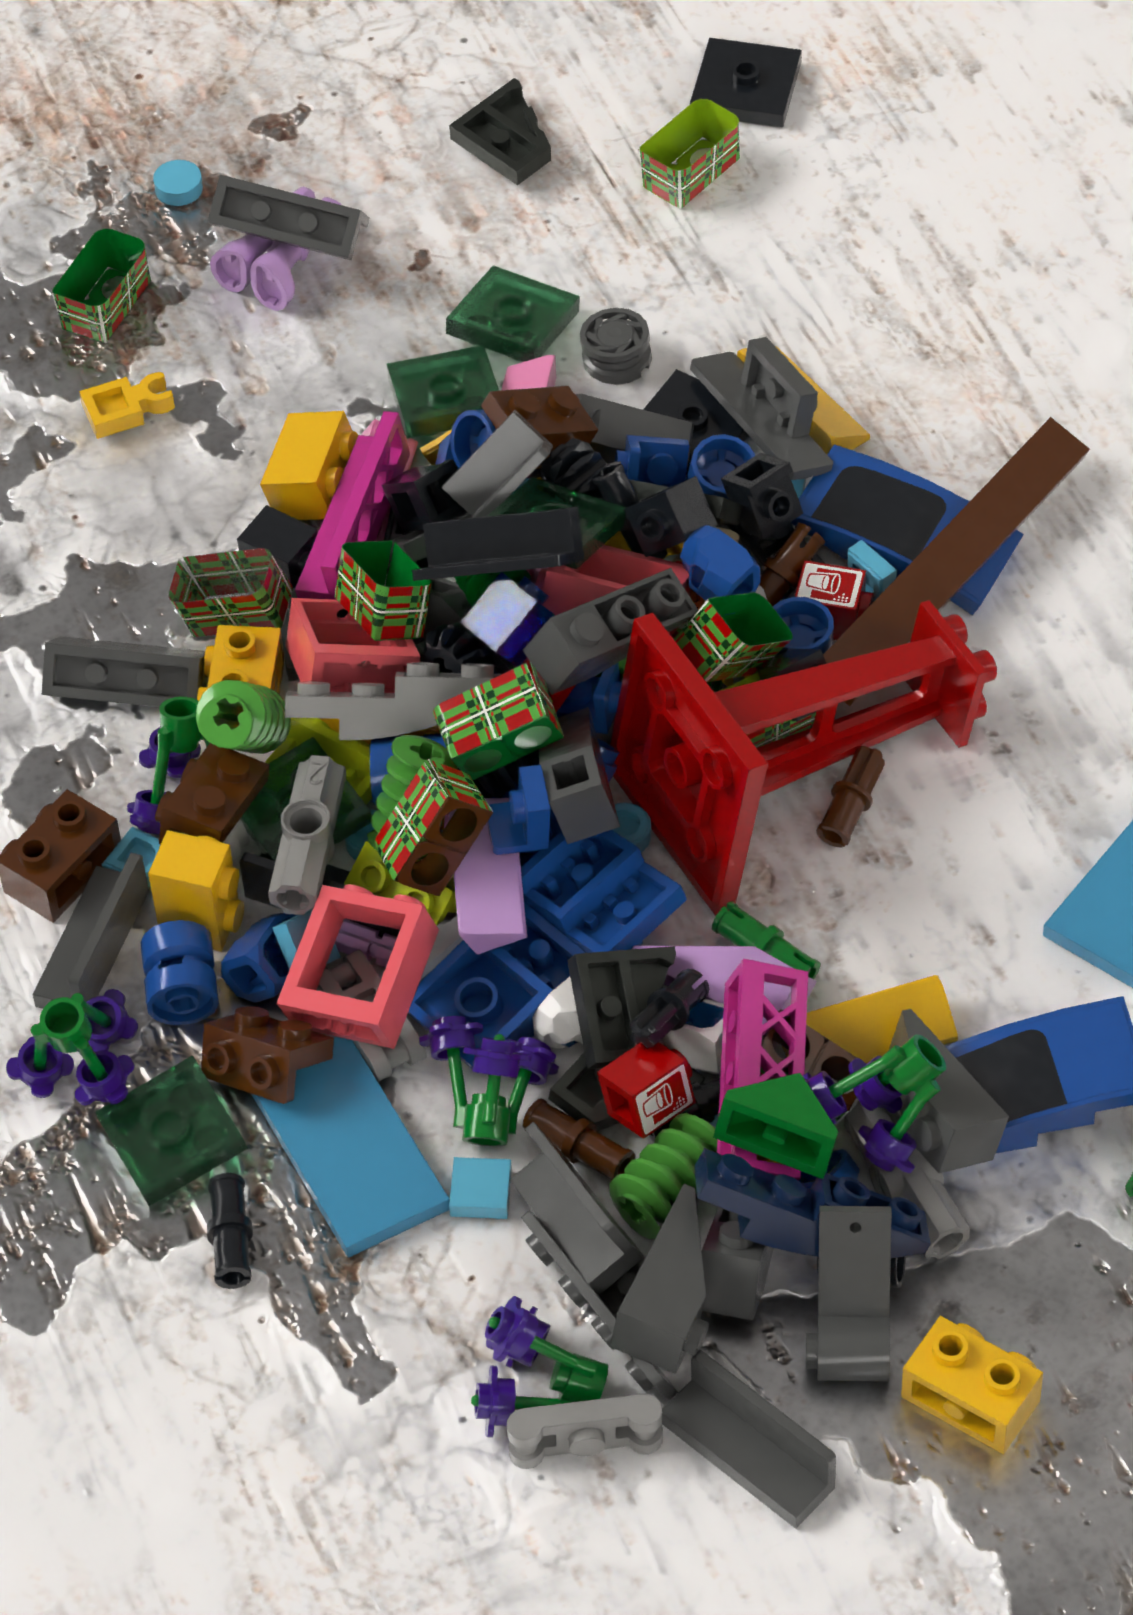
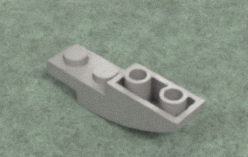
M412 662L407 663V672H396L395 693H384L385 684L353 683L352 692H330V683L298 682L297 691H287L285 695V718L339 719V740H370L399 736L436 726L437 723L433 716V710L437 705L501 674H494V665L461 664V673H439L438 663Z

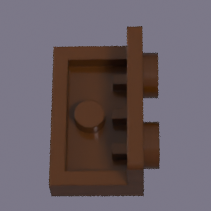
M569 386L490 391L481 405L496 429L516 410L553 445L551 451L560 444L564 445L572 438L590 444L599 430L580 403L579 398Z
M210 743L198 760L195 758L189 760L182 773L180 784L173 793L167 791L161 798L155 814L156 822L160 823L159 844L161 845L167 830L178 833L183 832L195 837L209 836L223 843L268 781L270 765L237 751L219 748Z
M249 1006L240 1007L235 1010L234 1015L204 1023L201 1075L206 1079L285 1104L294 1100L296 1070L333 1058L334 1037L312 1031V1025L304 1021H280L269 1017V1012L266 1009Z

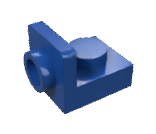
M626 435L625 451L616 450L614 462L622 463L624 472L630 480L671 487L686 480L689 442L685 439Z
M619 662L603 671L600 678L593 677L577 684L556 712L557 717L589 707L596 733L608 734L617 712L622 685Z
M541 765L519 767L518 790L509 792V802L489 804L493 814L488 820L487 825L492 850L496 855L549 849L550 805Z

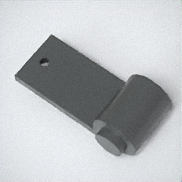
M819 1206L818 1333H806V1369H817V1381L889 1382L891 1207Z

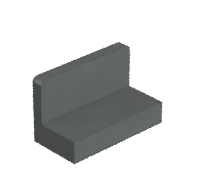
M514 410L443 484L442 489L463 507L472 518L491 516L550 454L553 445Z

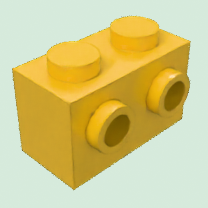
M344 411L288 413L260 483L270 507L297 520H319L325 518L358 438V434L352 431Z
M218 625L215 645L206 646L204 674L205 677H209L207 687H199L197 700L199 701L202 694L213 684L224 680H238L265 686L280 694L285 664L281 628Z
M167 830L148 872L157 924L176 920L193 921L201 924L211 932L213 950L222 952L230 932H238L245 908L244 901L238 898L239 869L233 867L230 844L222 843L209 836L195 837Z
M940 1315L903 1367L901 1397L1004 1455L1040 1402L1043 1372L1037 1369L1034 1363L1026 1356L1013 1351L1006 1352L986 1341L975 1328L964 1323L955 1324Z

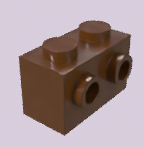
M66 789L53 804H47L41 809L35 822L18 839L10 841L0 854V878L4 893L54 923L83 893L96 865L102 867V863L121 841L117 818Z

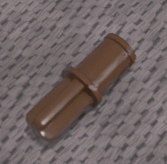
M866 746L859 747L842 781H838L833 785L831 789L833 799L821 824L816 829L818 837L825 843L840 848L848 845L862 812L870 809L873 803L871 793L885 765V760L882 758L880 750L876 748L871 749Z

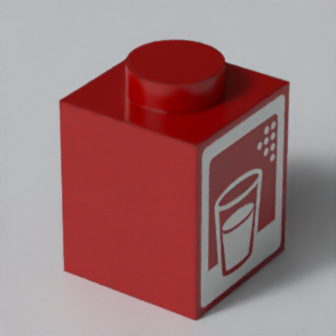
M804 560L795 597H808L817 600L829 609L834 621L833 640H838L874 601V593L865 592L866 570Z
M640 1042L597 1072L608 1115L643 1139L696 1103L690 1081L693 1073L689 1062L681 1052L676 1049L670 1050L661 1043H658L655 1047L646 1048Z

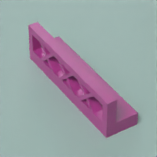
M384 411L374 437L358 435L296 585L295 592L297 598L336 599L334 596L342 545L348 542L376 540L390 506L381 485L402 474L410 456L399 412Z
M743 958L725 982L719 1113L727 1090L787 1076L783 1072L786 1068H788V1075L796 1073L804 1075L808 971ZM764 981L790 986L791 1005L779 1013L764 995ZM763 1016H764V1018L767 1020V1022L762 1025ZM789 1016H790V1025H789V1024L787 1023V1021L785 1020V1019H787ZM773 1028L789 1046V1056L778 1064L761 1046L762 1036ZM760 1068L765 1071V1074L760 1076ZM717 1139V1153L721 1155L734 1154L746 1160L752 1167L776 1176L784 1174L798 1181L801 1179L800 1170L783 1164L757 1160V1154Z

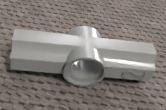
M311 755L308 760L299 762L290 803L281 814L282 837L268 896L270 904L278 906L285 914L305 915L308 910L314 908L322 887L326 866L335 854L333 835L346 781L345 766L334 762L330 756Z
M858 1101L845 1115L844 1126L869 1165V1175L875 1192L892 1199L894 1197L905 1198L917 1205L920 1210L925 1211L931 1242L926 1253H923L925 1258L936 1257L939 1260L955 1253L958 1247L969 1239L970 1227L946 1191L943 1174H939L916 1148L909 1157V1161L915 1166L912 1173L903 1172L898 1167L889 1172L875 1166L864 1154L866 1142L858 1133V1130L862 1125L873 1128L878 1119H885L896 1124L900 1115L898 1112L892 1114L887 1109L878 1107L873 1111H869Z

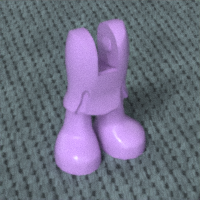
M304 186L293 192L315 198L314 192ZM329 197L322 199L323 201L341 205V203ZM246 234L240 239L228 242L212 256L210 266L215 279L228 291L240 292L251 281L254 295L260 303L267 308L279 311L285 308L295 294V283L290 270L298 260L304 261L310 250Z

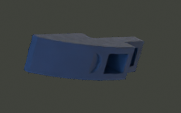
M704 1148L694 1166L697 1199L738 1214L741 1238L780 1250L819 1257V1206L891 1207L892 1209L891 1258L926 1253L931 1245L925 1211L920 1210L917 1205L905 1198L894 1197L892 1199L871 1191L864 1184L851 1177L838 1178L826 1173L824 1179L817 1177L809 1189L791 1176L784 1174L776 1176L752 1167L746 1160L737 1155H721Z

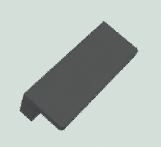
M219 175L207 222L213 226L352 260L360 226L368 227L370 217L359 209Z
M58 637L45 642L41 695L159 707L162 702L173 697H191L197 700L199 687H202L205 651Z
M131 852L121 872L96 865L32 994L35 1007L43 1009L50 1001L60 997L71 998L75 993H81L86 1002L99 995L149 892L142 855Z
M532 1122L525 1130L541 1149L542 1153L512 1177L510 1182L588 1285L600 1295L644 1257L564 1154L536 1123Z
M699 1350L697 1355L691 1358V1381L662 1409L661 1424L797 1529L835 1489V1453L702 1350Z

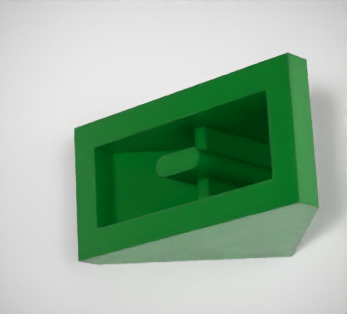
M796 1073L727 1090L713 1138L824 1179L839 1132L802 1074Z

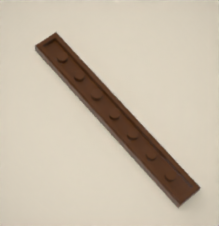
M1050 417L823 654L826 663L910 643L920 603L930 600L940 612L1085 458L1090 448ZM859 697L844 701V703L850 707Z

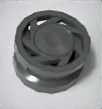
M624 308L604 309L591 315L582 324L579 333L584 368L591 377L602 383L618 385L630 383L641 378V371L644 368L649 369L652 361L649 328L647 321L639 313Z

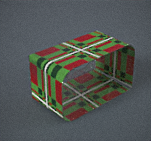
M258 548L182 557L197 584L179 558L168 597L193 637L216 635L218 625L283 628L293 586L270 550Z

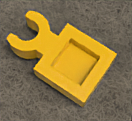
M163 372L149 374L141 380L140 384L131 386L127 377H123L79 391L82 407L97 439L144 425L143 413L163 414L175 408L172 391H165L167 388Z

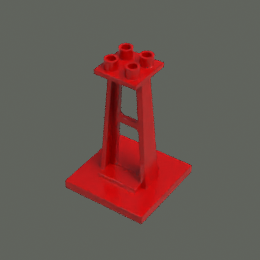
M930 600L920 603L910 643L713 692L655 614L650 613L635 618L633 622L610 743L611 746L619 751V755L614 762L618 768L613 777L631 802L648 813L651 820V829L716 916L723 906H727L728 902L733 901L736 903L761 796L854 755L861 746H874L933 718L937 720L958 748L967 745L974 720L985 716L987 712V704L982 691L984 684L995 680L997 676L996 662L987 650L972 653L966 646L968 632L963 619L959 615L952 614L943 617ZM903 681L913 690L904 695L835 719L837 706L841 702ZM816 711L812 728L756 748L747 736V734Z

